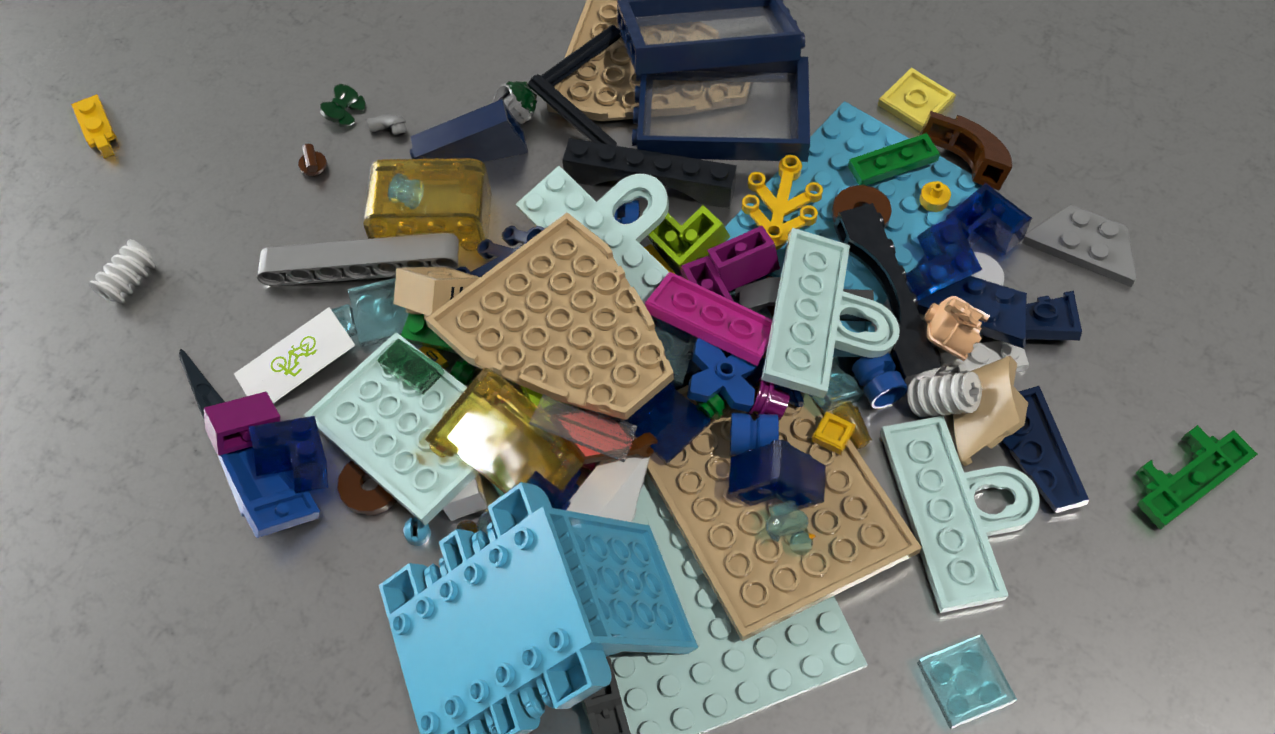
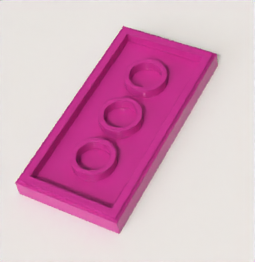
M672 272L666 275L644 304L651 316L756 366L759 365L767 351L772 319Z

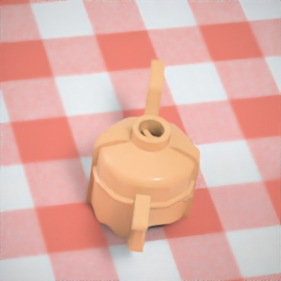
M951 296L939 305L933 303L926 312L924 320L927 323V338L931 343L965 361L968 357L967 353H971L974 349L973 344L979 343L982 339L980 337L982 322L979 320L986 322L990 315L974 308L959 297Z

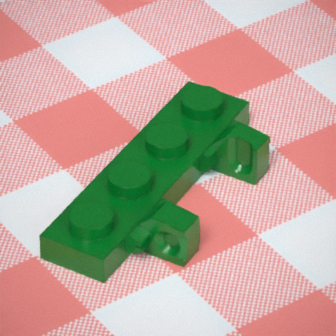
M1197 425L1181 438L1182 441H1186L1190 445L1191 452L1194 453L1192 455L1194 459L1192 462L1173 475L1170 472L1165 474L1162 470H1157L1153 465V460H1150L1135 473L1145 485L1144 490L1148 494L1137 505L1160 530L1258 455L1235 430H1232L1221 440H1218L1214 436L1209 437Z

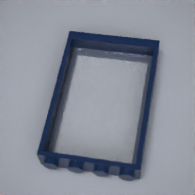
M617 0V25L636 75L800 60L801 49L805 48L804 32L800 31L797 21L792 18L790 10L786 8L783 0Z
M801 56L800 60L636 75V82L641 83L640 86H635V103H639V107H634L633 124H638V129H632V146H637V149L703 160L780 161L786 155H795L801 162H808L810 149L808 57Z

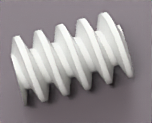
M132 239L127 241L128 246H123L119 249L120 255L115 254L111 258L112 263H107L103 266L105 272H98L95 275L97 281L91 280L88 282L92 290L108 301H117L123 304L125 300L120 293L124 292L128 295L133 293L128 284L140 286L136 276L140 275L147 278L148 273L144 267L156 268V265L151 260L152 256L146 248Z
M967 372L965 375L963 373H956L954 376L946 374L943 377H923L920 381L914 378L911 380L907 391L909 406L914 414L919 417L939 416L940 414L950 415L951 413H973L979 407L982 397L981 382L975 372Z

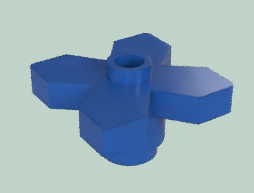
M698 338L694 345L692 361L702 371L692 375L688 385L687 397L706 403L718 394L722 400H726L731 409L749 412L754 404L755 389L744 378L753 375L758 366L733 354L726 358L720 348Z

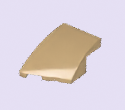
M1011 356L969 371L975 372L978 375L982 387V397L979 407L973 413L953 414L958 456L964 466L971 464V457L982 448L988 446L992 449L1005 437L1012 435L1025 424L1028 402L1013 386L1017 363Z

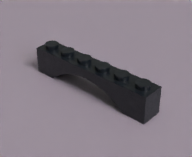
M572 138L568 140L562 159L563 170L578 184L593 186L601 182L622 180L634 174H647L657 178L664 186L676 189L701 204L727 209L731 207L735 190L737 165Z
M873 203L839 212L834 228L840 242L850 245L849 255L868 268L879 281L888 297L892 313L898 322L899 337L889 353L896 365L895 371L900 372L907 385L914 378L920 381L923 377H933L941 368V356L937 348H933L932 343L927 338V323L919 315L917 298L913 292L909 291L906 283L905 269L897 262L893 241L887 238L884 230V219L881 213H877Z

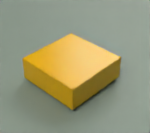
M826 411L812 436L811 442L842 455L856 425Z

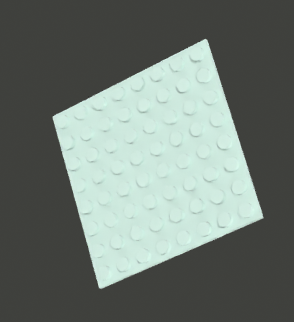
M646 472L636 505L637 510L632 522L650 525L698 648L689 654L622 651L610 655L631 734H702L867 667L868 664L834 596L741 641ZM567 502L558 504L556 506H553L552 508L562 510ZM583 700V701H581V703H582V706H583V708H584L585 714H586V716H587V719H588V722H589V725H590V721H589L588 713H587V710H586L585 702H584V700Z

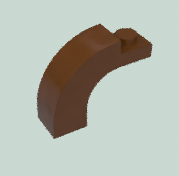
M930 111L919 135L927 133L935 146L952 151L962 157L971 167L973 182L999 191L1012 169V158L1005 145L990 131L965 117L957 115L953 119Z

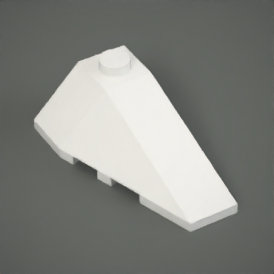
M635 454L601 461L562 510L632 522L637 510L636 505L640 490L643 487L650 457Z

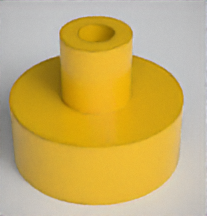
M940 181L929 182L923 186L919 201L926 210L939 212L948 206L951 192Z

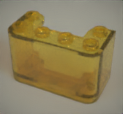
M470 158L382 159L373 162L370 170L363 221L368 239L398 237V234L454 233L459 239V245L463 249L476 251L479 243L488 239L492 193L486 166L483 162Z

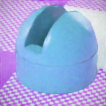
M414 517L405 523L403 534L409 544L420 546L429 540L431 529L429 524L425 526ZM414 525H417L418 536H413Z

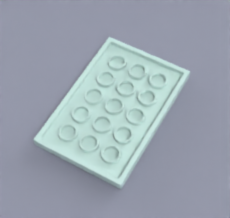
M397 332L304 414V417L310 424L425 526L521 434L515 424Z

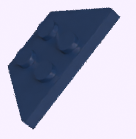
M970 276L918 300L917 310L919 314L925 315L933 303L939 305L951 296L959 297L974 308L990 315L986 322L979 320L982 322L980 326L982 328L980 331L981 335L1022 349L1026 346L1027 293Z

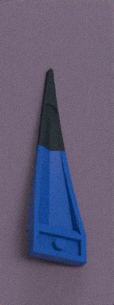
M180 349V361L204 419L205 407L224 403L225 401L208 382L187 353ZM263 444L218 456L242 517L245 516L256 538L318 519L320 510L307 487Z

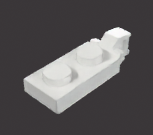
M1002 341L973 344L974 349L971 353H967L968 357L965 361L949 352L940 354L941 373L958 371V373L964 374L1007 356H1011L1016 361V372L1025 371L1029 366L1024 349Z

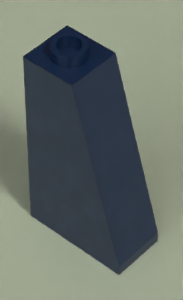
M502 99L410 136L412 149H410L411 158L416 165L420 164L426 173L528 153L524 131Z

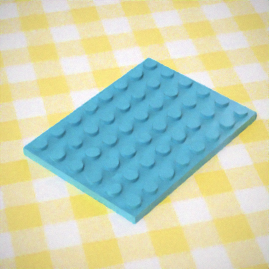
M844 101L810 137L808 162H801V175L792 183L788 200L805 192V188L809 183L816 182L823 187L821 200L807 204L815 207L818 211L816 223L811 226H804L799 230L840 242L832 217L834 200L842 190L850 186L859 185L848 167L849 159L910 138ZM941 156L934 163L867 185L883 192L890 201L892 212L889 224L885 228L887 238L891 239L894 243L895 257L898 264L902 265L905 269L907 280L985 187L973 182L971 173ZM778 171L765 184L776 198L781 182ZM940 181L950 189L951 197L948 206L942 211L931 212L920 204L921 190L929 182ZM810 191L812 194H817L816 191ZM756 194L755 196L760 200L759 209L771 222L772 212ZM753 203L746 204L748 206H754ZM801 208L785 215L783 223L798 217ZM742 209L725 226L730 235L728 240L758 227L750 215L745 214ZM811 214L804 215L806 217H812ZM787 243L782 248L776 250L780 269L756 280L766 279L767 276L781 277ZM849 255L844 289L873 290L874 301L886 306L889 300L879 281L868 268Z

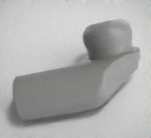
M385 114L367 119L371 133L391 128L394 135H401L407 130L404 124L406 121L401 116Z

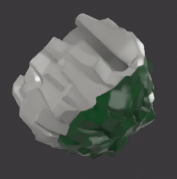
M508 81L499 86L494 94L495 98L492 103L502 99L519 125L531 120L536 109L537 94L529 88L526 81Z

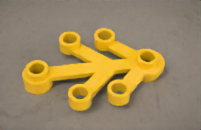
M786 155L779 162L778 174L781 177L777 198L765 185L766 178L764 174L753 172L748 176V188L756 192L772 212L771 222L759 209L760 200L757 196L750 194L742 199V211L750 215L758 227H764L775 243L776 250L782 248L787 243L788 234H790L792 227L800 229L816 223L818 211L815 207L807 204L820 201L823 194V187L819 183L812 182L806 186L805 192L788 200L792 183L800 177L802 163L795 155ZM758 180L760 181V183H754L752 181ZM810 191H816L817 194H812ZM753 203L754 206H748L746 204ZM801 208L798 217L783 223L785 215ZM811 214L812 217H806L804 215Z

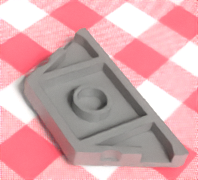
M1069 205L1027 232L1022 242L1025 245L1132 287L1137 278L1127 226L1074 205Z

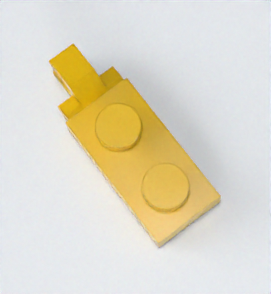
M96 94L71 104L89 147L97 146L104 159L115 155L109 141L117 137L99 96Z

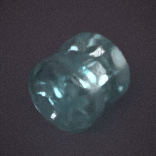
M398 173L390 182L388 199L396 204L402 202L409 209H415L422 200L424 183L418 179L409 180L406 175Z

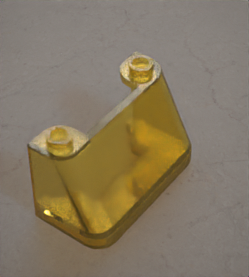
M486 367L482 369L425 438L430 443V449L436 455L445 458V456L454 457L457 454L504 493L520 482L534 484L545 492L550 503L583 466L582 462L549 422L551 417L500 375Z

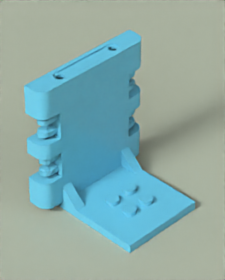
M520 482L487 506L492 522L487 525L486 531L488 535L481 529L476 533L455 529L439 541L443 557L439 559L440 568L434 563L429 567L408 563L379 585L420 734H528L538 728L540 716L545 712V704L552 709H569L609 685L612 675L606 659L607 656L622 651L689 654L698 648L650 525L552 508L549 498L540 487Z

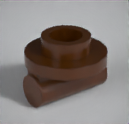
M312 144L303 145L304 155L298 162L300 171L308 176L322 173L327 166L325 156L315 151Z

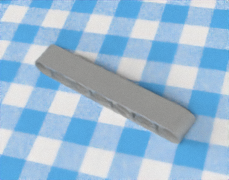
M434 233L264 248L260 253L257 279L262 284L268 286L395 277L396 268L448 267L456 270L458 267L459 239L450 233Z

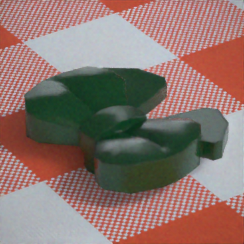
M344 84L336 85L332 102L321 103L320 113L327 120L339 123L340 127H349L355 124V119L346 111L347 107L363 112L366 102L363 96L360 95L358 97V92L350 86Z

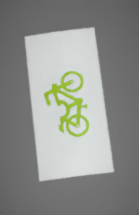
M328 307L239 369L234 375L247 396L267 391L274 403L353 348L355 344L333 311Z

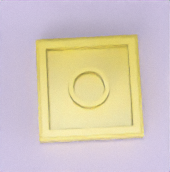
M911 67L879 98L878 106L921 132L930 111L942 114L954 102L956 94Z

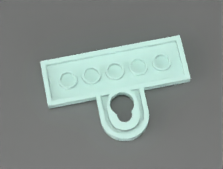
M558 166L516 203L518 209L535 226L547 228L566 213H569L609 245L613 252V258L618 266L623 268L627 281L631 287L634 286L644 304L669 273L640 244L647 235L661 224L669 209V198L665 187L657 178L651 175L634 174L627 176L596 202L574 179ZM637 198H644L648 201V206L643 211V215L633 223L622 224L615 220L616 210L622 204L633 202Z
M792 227L788 236L761 380L824 399L829 387L834 348L863 357L877 358L887 354L897 342L900 331L895 316L888 308L876 301L843 291L850 245ZM849 314L867 319L876 325L877 331L851 332L842 325L840 316Z
M944 416L882 427L880 434L913 534L922 547L920 555L939 612L943 613L1006 600L1009 595L988 536L1017 531L1026 527L1038 511L1040 503L1039 493L1033 481L1023 472L1007 466H996L964 472ZM993 487L998 490L1007 489L1015 496V502L1006 506L998 514H988L977 507L974 494L982 489Z

